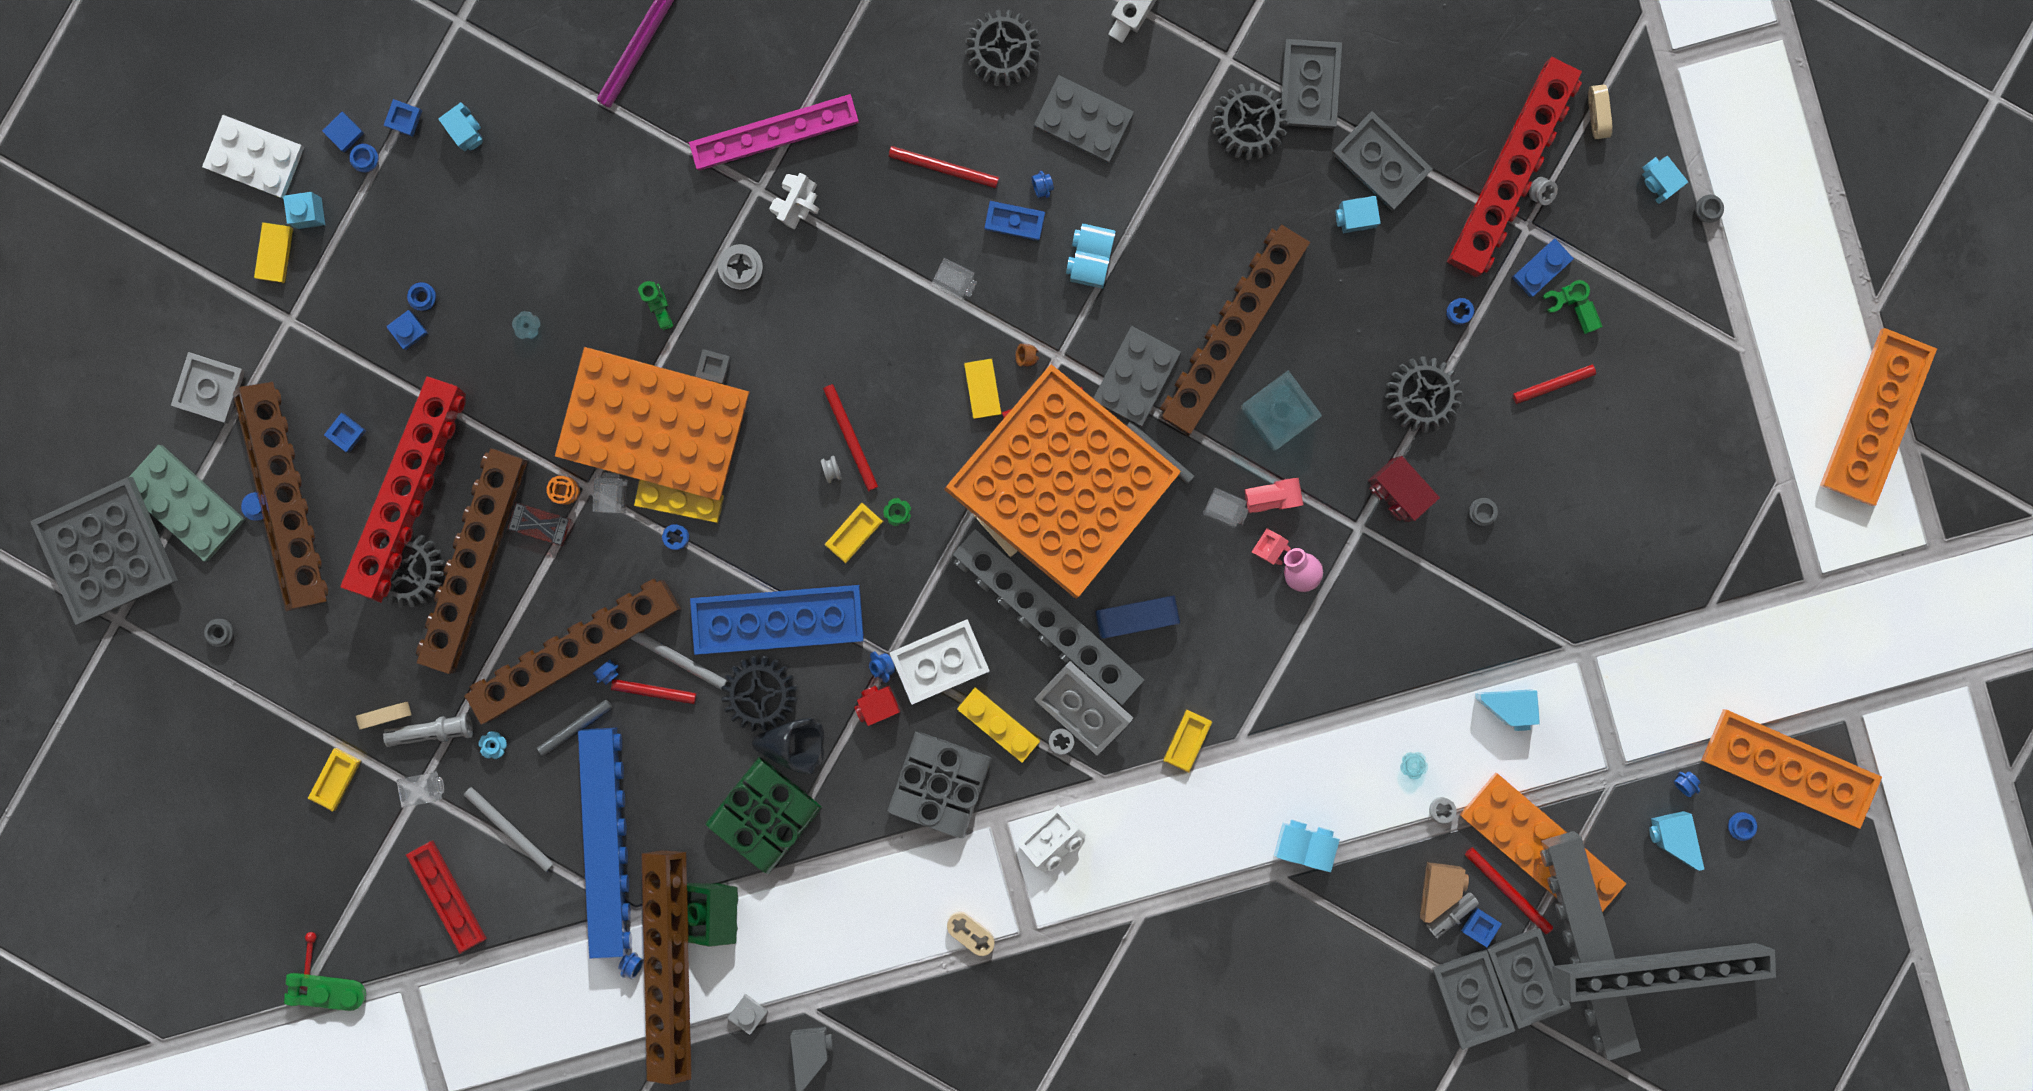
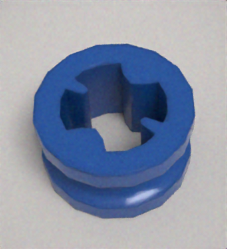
M1459 298L1448 305L1446 314L1452 323L1461 325L1473 317L1474 307L1469 300ZM1462 304L1465 306L1463 310L1467 309V315H1463L1459 319L1456 317L1457 313H1453V308H1457Z
M670 525L664 530L662 540L668 548L680 550L688 544L689 533L681 525ZM680 530L682 532L680 537H683L682 542L671 544L669 540L672 538L669 537V533Z

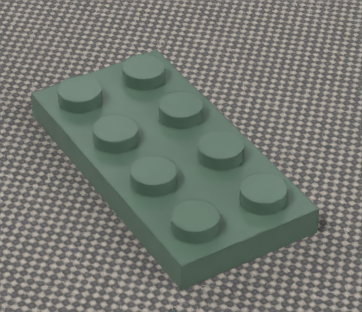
M157 445L129 476L134 478L148 512L204 562H208L245 521L240 514L163 445Z

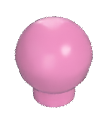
M1300 548L1287 552L1284 557V563L1286 564L1284 576L1287 584L1299 592H1308L1315 589L1323 577V568L1320 561Z

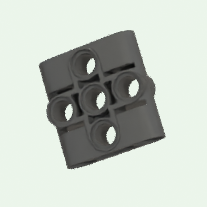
M915 731L887 812L963 839L992 758L937 737ZM948 750L953 751L957 755V762L950 766L944 764L941 759L942 753ZM910 757L933 765V767L910 760ZM907 769H918L921 773V779L914 783L908 781L905 776ZM958 774V775H961V776H964V777L973 779V780H975V781H979L980 783L977 784V783H975V782H972V781H970V780H967V779L958 777V776H956V775ZM937 777H942L947 781L948 787L943 792H937L932 787V781ZM900 785H901V786H904V787H906V788H909V789H911V790H914V791L923 793V795L918 794V793H915V792H912V791H909V790L904 789V788H900ZM962 787H969L974 791V797L970 801H963L959 798L958 791ZM948 802V803H950V804H953V805H956V806H959V807L968 809V810H970V811L967 812V811H965V810H962V809H960V808L951 806V805L946 804V803ZM927 804H933L938 809V815L935 818H927L923 815L922 808Z

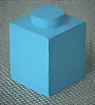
M313 192L283 196L287 224L297 229L325 225L322 197Z
M1376 196L1342 201L1339 209L1335 211L1337 226H1342L1343 233L1373 229L1381 224Z

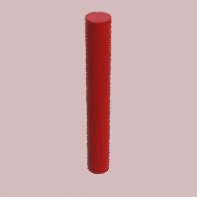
M1589 365L1513 393L1514 401L1516 404L1595 376V367Z
M613 679L611 684V690L689 704H695L697 693Z

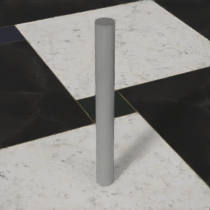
M637 633L631 638V640L720 690L727 682L719 675L644 633Z
M470 787L464 793V796L545 872L549 870L554 863L478 792Z

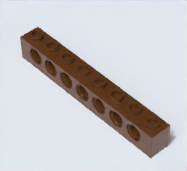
M1282 224L1277 231L1272 228L1263 242L1268 245L1262 255L1258 252L1248 266L1253 269L1248 278L1242 276L1234 288V291L1238 293L1233 302L1226 301L1219 312V315L1223 317L1218 326L1211 325L1204 336L1208 340L1203 350L1200 348L1196 349L1189 361L1193 364L1189 373L1187 374L1184 371L1181 373L1174 385L1179 389L1173 398L1168 395L1159 409L1164 412L1160 417L1162 420L1188 436L1194 430L1310 243ZM1273 251L1281 252L1284 256V262L1279 265L1274 264L1270 260V253ZM1257 275H1265L1268 278L1269 286L1267 288H1259L1256 285L1255 277ZM1244 298L1252 300L1254 311H1243L1240 307V301ZM1228 322L1236 323L1240 329L1239 335H1228L1225 331V325ZM1211 347H1222L1225 352L1224 359H1213L1210 355ZM1206 370L1210 375L1209 383H1198L1195 378L1196 371ZM1185 393L1193 395L1195 398L1194 407H1183L1180 402L1181 395Z
M273 382L239 387L233 392L285 610L287 612L320 605L326 602L328 588L326 582L321 580L319 569H321V559L319 554L315 553L312 543L315 541L314 530L311 525L308 526L306 519L308 506L305 498H301L299 487H301V477L299 472L295 471L292 461L295 459L294 448L287 441L288 423L286 418L281 416L279 408L282 403L280 392L278 389H275ZM257 408H262L268 413V420H262L257 416ZM264 435H268L274 439V448H270L264 444ZM270 463H277L281 467V475H275L271 472ZM277 490H283L287 493V503L278 500ZM284 517H289L294 521V530H288L284 526ZM291 544L297 545L301 549L300 558H296L291 554ZM298 572H303L307 575V585H301L297 581Z
M490 448L489 453L484 454L480 468L483 469L480 480L477 479L472 487L471 495L474 497L471 506L466 507L462 516V522H465L462 532L456 535L453 542V549H456L452 560L449 559L444 568L445 582L443 587L440 586L435 594L434 601L437 602L435 611L429 614L425 624V628L428 629L425 640L422 639L419 642L416 650V655L419 656L418 664L447 674L456 673L528 460ZM500 472L503 475L504 482L500 487L495 488L492 484V478L496 473ZM491 499L495 507L493 512L487 515L483 511V504L486 500ZM478 526H482L485 530V537L481 541H477L474 538V530ZM470 552L476 557V563L472 568L467 567L464 561L465 556ZM460 579H463L467 585V589L462 595L457 593L455 585ZM450 606H454L458 613L454 621H450L446 616V611ZM442 632L448 637V644L445 648L440 647L437 643V637Z
M654 578L640 586L642 591L632 596L631 593H628L617 599L616 603L618 605L609 611L606 607L598 610L591 615L593 620L584 625L582 621L567 629L569 634L559 639L558 636H555L544 642V649L535 653L531 650L518 658L520 663L512 668L507 664L494 672L495 678L488 682L485 679H481L470 686L471 692L464 696L480 724L489 723L627 642L637 633L644 632L681 610L665 580L657 582ZM642 599H648L652 605V609L647 615L639 611V603ZM619 613L624 614L627 618V625L623 629H619L614 623V619ZM595 627L599 628L603 633V638L599 643H594L590 638V632ZM569 642H574L578 646V654L574 658L566 653V646ZM545 656H549L554 662V667L550 672L545 671L542 667V660ZM522 670L529 675V683L526 686H522L517 680L518 673ZM496 685L504 688L505 696L502 700H497L493 695V689Z
M662 850L642 853L647 1081L672 1085L691 1080L686 852Z

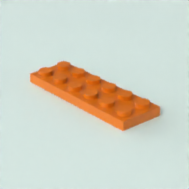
M1880 329L1820 486L1870 506L1877 505L1937 348L1889 329Z
M1727 709L1722 710L1701 759L1703 762L1861 829L1882 779V776Z
M1495 772L1459 816L1557 899L1556 893L1553 894L1548 884L1547 878L1551 877L1549 867H1545L1541 859L1540 851L1544 850L1541 841L1567 832ZM1585 848L1603 912L1626 883Z

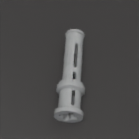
M463 713L461 717L448 719L443 716L436 719L435 722L385 729L383 739L386 747L432 739L447 742L449 738L464 736L465 738H471L473 735V724L469 713Z

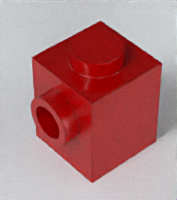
M875 685L862 691V697L857 700L859 705L855 707L860 721H866L868 726L900 712L890 685L880 690Z

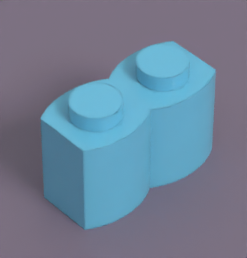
M1082 224L1081 231L1075 230L1072 246L1077 247L1075 258L1069 257L1066 274H1071L1070 282L1103 289L1115 237L1114 230Z
M1293 819L1290 820V824L1282 823L1274 856L1286 861L1331 872L1340 841L1339 838L1333 836L1334 831L1318 827L1317 831L1306 829V823Z

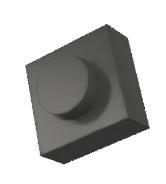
M703 349L695 376L724 384L731 357Z

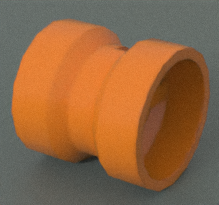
M556 476L548 482L547 494L553 502L567 505L574 503L578 499L580 487L570 477Z

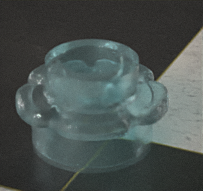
M524 311L513 319L512 327L519 338L525 339L528 337L531 339L538 334L537 329L540 327V320L537 316H533L531 312ZM525 323L529 324L528 328L524 327Z
M1420 752L1406 753L1402 757V763L1400 764L1401 772L1404 775H1408L1410 779H1419L1428 770V763L1425 761L1426 757ZM1413 763L1417 764L1416 768L1412 767Z

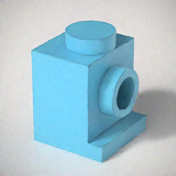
M459 103L441 116L439 121L458 147L464 151L467 149L473 150L483 142V138L478 132L481 126L470 114V110L463 103Z
M1668 156L1660 161L1655 157L1642 167L1645 171L1642 175L1645 178L1646 186L1651 192L1659 195L1655 199L1658 204L1668 199L1688 183Z

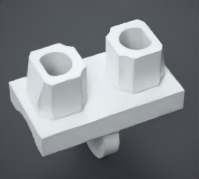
M799 173L798 176L787 174L782 182V188L790 193L786 201L779 198L774 199L769 208L770 211L785 225L795 229L800 218L805 220L809 211L817 214L819 208L813 205L817 197L813 193L817 184L808 179L804 174Z

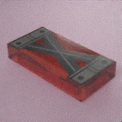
M516 503L508 530L563 546L571 519Z

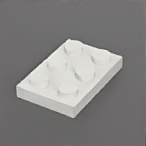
M222 115L202 167L284 199L283 196L287 193L304 147Z
M968 619L890 652L911 704L990 671Z

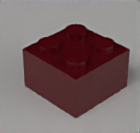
M1402 455L1392 458L1368 480L1372 485L1369 490L1378 500L1384 499L1391 506L1388 511L1399 522L1401 520L1404 522L1415 521L1440 499Z

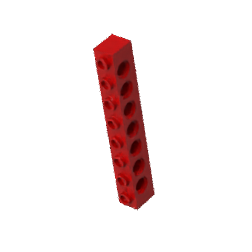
M1554 57L1545 62L1447 263L1475 277L1481 275L1483 271L1486 273L1489 271L1495 259L1491 256L1495 246L1500 248L1507 235V232L1503 230L1508 221L1512 223L1519 211V207L1516 204L1520 196L1524 198L1532 184L1528 180L1532 172H1537L1543 163L1544 157L1541 156V153L1545 146L1550 147L1557 134L1553 129L1557 121L1562 122L1569 110L1566 103L1570 96L1574 97L1581 86L1582 82L1578 79L1582 71ZM1548 88H1555L1559 92V99H1552L1548 95ZM1540 112L1546 116V125L1539 124L1536 121V113ZM1527 137L1533 140L1535 144L1534 150L1525 148L1523 138ZM1512 162L1518 163L1522 167L1521 175H1516L1511 171L1510 165ZM1500 187L1506 188L1509 191V200H1503L1499 197L1498 189ZM1487 212L1496 215L1497 225L1493 226L1487 223L1485 219ZM1475 237H1479L1485 242L1484 251H1479L1473 246V239Z
M428 376L426 377L340 586L348 592L379 603L382 602L383 597L388 595L391 588V577L402 561V550L412 537L413 523L423 510L422 501L426 491H429L434 483L433 474L435 469L443 461L446 442L454 434L457 415L465 407L466 394L459 387ZM443 407L442 414L434 417L435 410ZM433 433L432 439L428 443H423L425 435ZM422 458L421 466L413 470V463L417 459ZM411 485V491L407 495L402 496L403 488ZM396 511H400L399 519L391 522L392 515ZM389 537L388 546L381 549L382 540ZM378 563V571L370 576V568Z

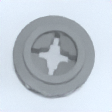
M743 244L733 245L721 254L718 261V273L727 286L738 290L751 288L760 280L763 271L762 259L752 247ZM742 256L744 264L752 269L744 270L741 279H739L738 271L729 266L739 264Z

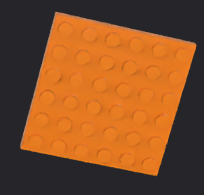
M1050 364L944 490L1077 599L1181 471Z

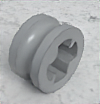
M1538 177L1531 184L1529 197L1531 200L1542 205H1548L1557 195V184L1544 177Z
M831 456V459L828 461L821 459L828 484L832 483L834 478L841 480L842 477L835 456Z
M1060 728L1051 733L1049 746L1052 751L1057 754H1066L1073 748L1074 737L1067 729ZM1062 733L1063 737H1069L1070 742L1066 743L1067 747L1065 749H1061L1059 745L1054 746L1053 740H1057L1056 735Z
M1437 797L1430 803L1429 813L1437 822L1449 823L1455 818L1457 809L1454 802L1450 799ZM1438 804L1449 805L1450 809H1447L1449 814L1446 817L1442 814L1437 816L1436 811L1439 810L1436 807Z

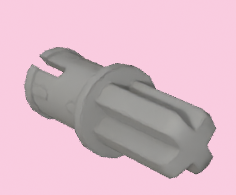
M1469 892L1431 923H1427L1426 926L1439 939L1456 924L1460 925L1459 920L1474 909L1479 902Z

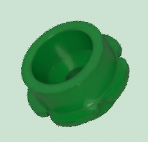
M894 498L888 502V506L884 507V517L893 526H899L901 523L906 524L911 517V507L907 501ZM895 510H900V514L896 515Z

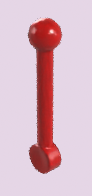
M309 932L305 936L307 951L304 974L310 975L313 942L317 938L313 932ZM300 986L301 990L307 991L308 987Z

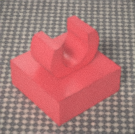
M1266 529L1252 553L1273 565L1275 563L1282 565L1283 562L1278 559L1283 550L1289 552L1291 549L1287 545L1289 542L1287 539Z

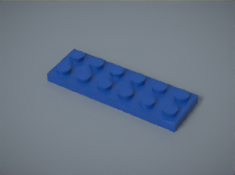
M860 585L690 598L694 655L864 641Z

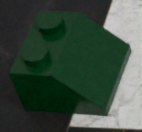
M687 883L688 943L707 947L736 944L738 930V887L724 884Z

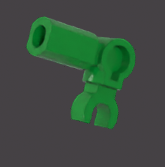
M1574 281L1570 285L1562 287L1561 292L1549 291L1542 296L1543 300L1549 297H1553L1556 300V306L1548 309L1549 313L1557 312L1565 303L1568 306L1576 303L1577 307L1574 309L1584 334L1603 327L1593 301L1589 302L1590 287L1585 281Z
M651 281L642 283L638 291L642 300L648 304L650 311L655 313L660 328L664 331L674 327L666 309L669 305L661 285Z

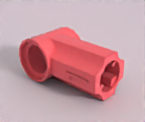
M1299 478L1276 481L1272 485L1245 489V499L1249 513L1262 512L1274 508L1281 510L1304 505Z

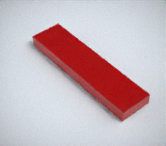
M432 840L406 854L458 952L462 953L486 940V936L434 841Z

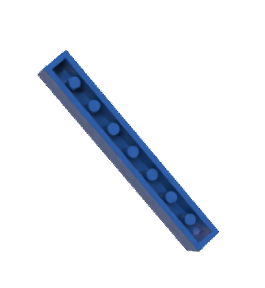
M617 728L583 729L578 731L589 959L624 957L628 953V949L632 948V934L627 932V920L631 918V908L625 899V892H629V876L624 875V864L628 862L627 847H623L622 836H625L627 831L626 819L621 818V807H625L624 790H620V779L624 777L623 762H619L618 751H622V735L617 734Z

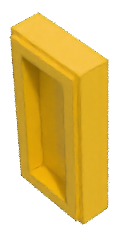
M262 222L255 279L285 283L293 233L292 227Z
M992 359L964 363L973 418L978 419L1001 415Z
M861 503L825 543V546L843 562L847 563L883 521Z
M1186 709L1163 761L1189 773L1212 721Z
M334 748L308 799L331 811H336L362 760L338 748Z

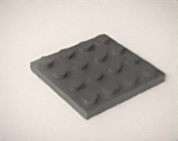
M133 477L124 478L30 521L75 625L85 623L178 581Z

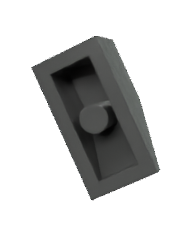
M827 1026L793 1030L790 1035L796 1091H803L828 1060L829 1052L834 1051L832 1034L827 1035Z

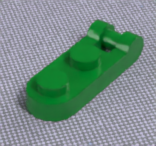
M299 973L286 975L288 993L284 995V1004L288 1006L304 1005L354 1011L363 1004L367 996L364 985L355 980ZM300 986L308 987L307 994L299 993Z

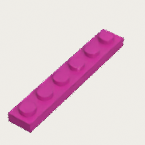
M851 94L694 140L689 142L696 168L700 171L859 123Z

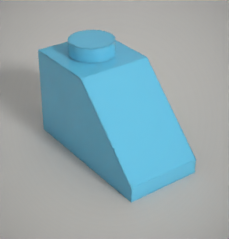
M1524 689L1475 693V699L1505 725L1514 726V731L1532 730L1531 725L1540 724L1537 690Z
M1682 811L1651 818L1652 826L1649 827V832L1653 843H1656L1659 848L1689 867L1698 871L1705 870L1692 814Z

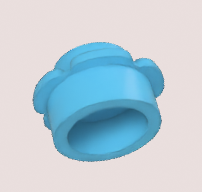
M488 732L486 736L483 735L479 740L480 752L488 759L491 757L493 759L500 758L507 747L506 739L498 732ZM491 743L495 744L494 748L490 747Z

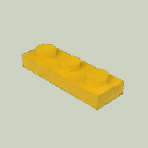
M640 479L634 506L718 523L724 495H722L721 501Z
M976 687L957 708V710L1022 763L1040 742L1038 738Z

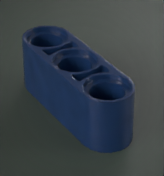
M1175 595L1095 611L1100 639L1180 623Z

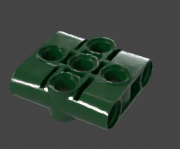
M758 757L705 824L757 868L766 874H770L821 811L822 807L766 760ZM783 786L788 790L789 797L787 800L780 801L775 797L776 787ZM741 790L748 794V804L740 805L736 802L735 794L737 791ZM765 808L770 812V822L763 823L757 818L758 809ZM787 826L791 828L793 838L791 840H783L779 836L780 827ZM741 831H749L753 835L752 844L745 845L740 841L739 834Z

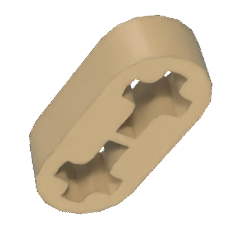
M1590 86L1588 102L1593 136L1595 139L1610 138L1612 136V117L1607 86Z
M404 702L357 715L356 719L360 730L411 716L412 714L409 703Z
M958 911L949 917L947 929L953 938L978 956H985L992 952L995 939L988 929L965 912ZM962 918L965 919V927L970 930L969 934L962 929L956 932L953 920L960 921ZM973 934L979 938H983L984 935L987 936L989 947L982 946L978 949L976 947L977 941L971 936Z

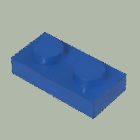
M990 201L984 230L1040 241L1045 212Z
M1554 238L1512 278L1531 298L1574 258Z

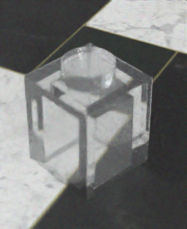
M944 258L932 281V286L963 301L965 296L971 297L977 282L974 281V272Z
M602 473V478H594L592 512L626 514L627 480L619 479L620 474Z
M1214 488L1202 515L1235 528L1238 523L1243 524L1249 509L1245 508L1247 501Z
M437 771L397 780L402 808L442 799L441 794L444 793V783L442 778L438 777Z

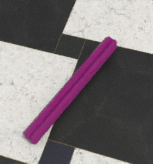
M654 0L599 93L597 101L608 108L612 106L674 0Z

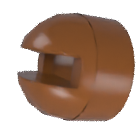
M1019 344L1016 350L1017 364L1027 367L1036 364L1039 360V357L1036 356L1039 352L1038 349L1031 344Z

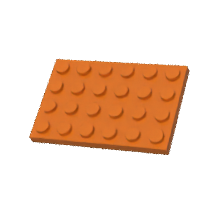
M584 347L555 456L721 501L750 392Z

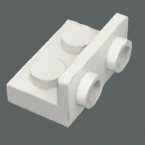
M1057 805L1025 834L1017 844L1035 866L1046 873L1048 870L1055 869L1061 863V858L1069 851L1076 850L1082 844V839L1085 838L1086 834Z

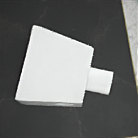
M1119 0L1111 14L1116 22L1108 35L1123 43L1130 30L1138 32L1157 0ZM1129 8L1137 10L1132 18L1125 16Z

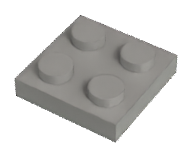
M188 352L171 406L229 423L235 404L233 392L241 386L245 370Z

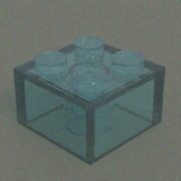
M1286 371L1240 406L1241 410L1273 452L1322 416L1289 371Z

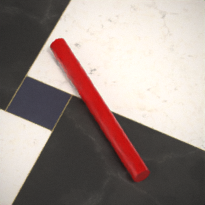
M891 146L888 157L993 188L997 187L999 177Z
M833 384L824 387L825 395L868 491H871L878 487L835 387Z
M1473 847L1465 853V856L1545 935L1553 929V926Z

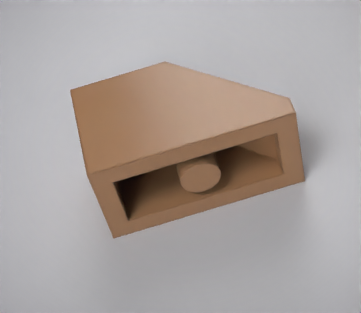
M1427 862L1420 919L1431 923L1462 899L1463 891H1467L1469 876L1465 874V869L1460 866Z

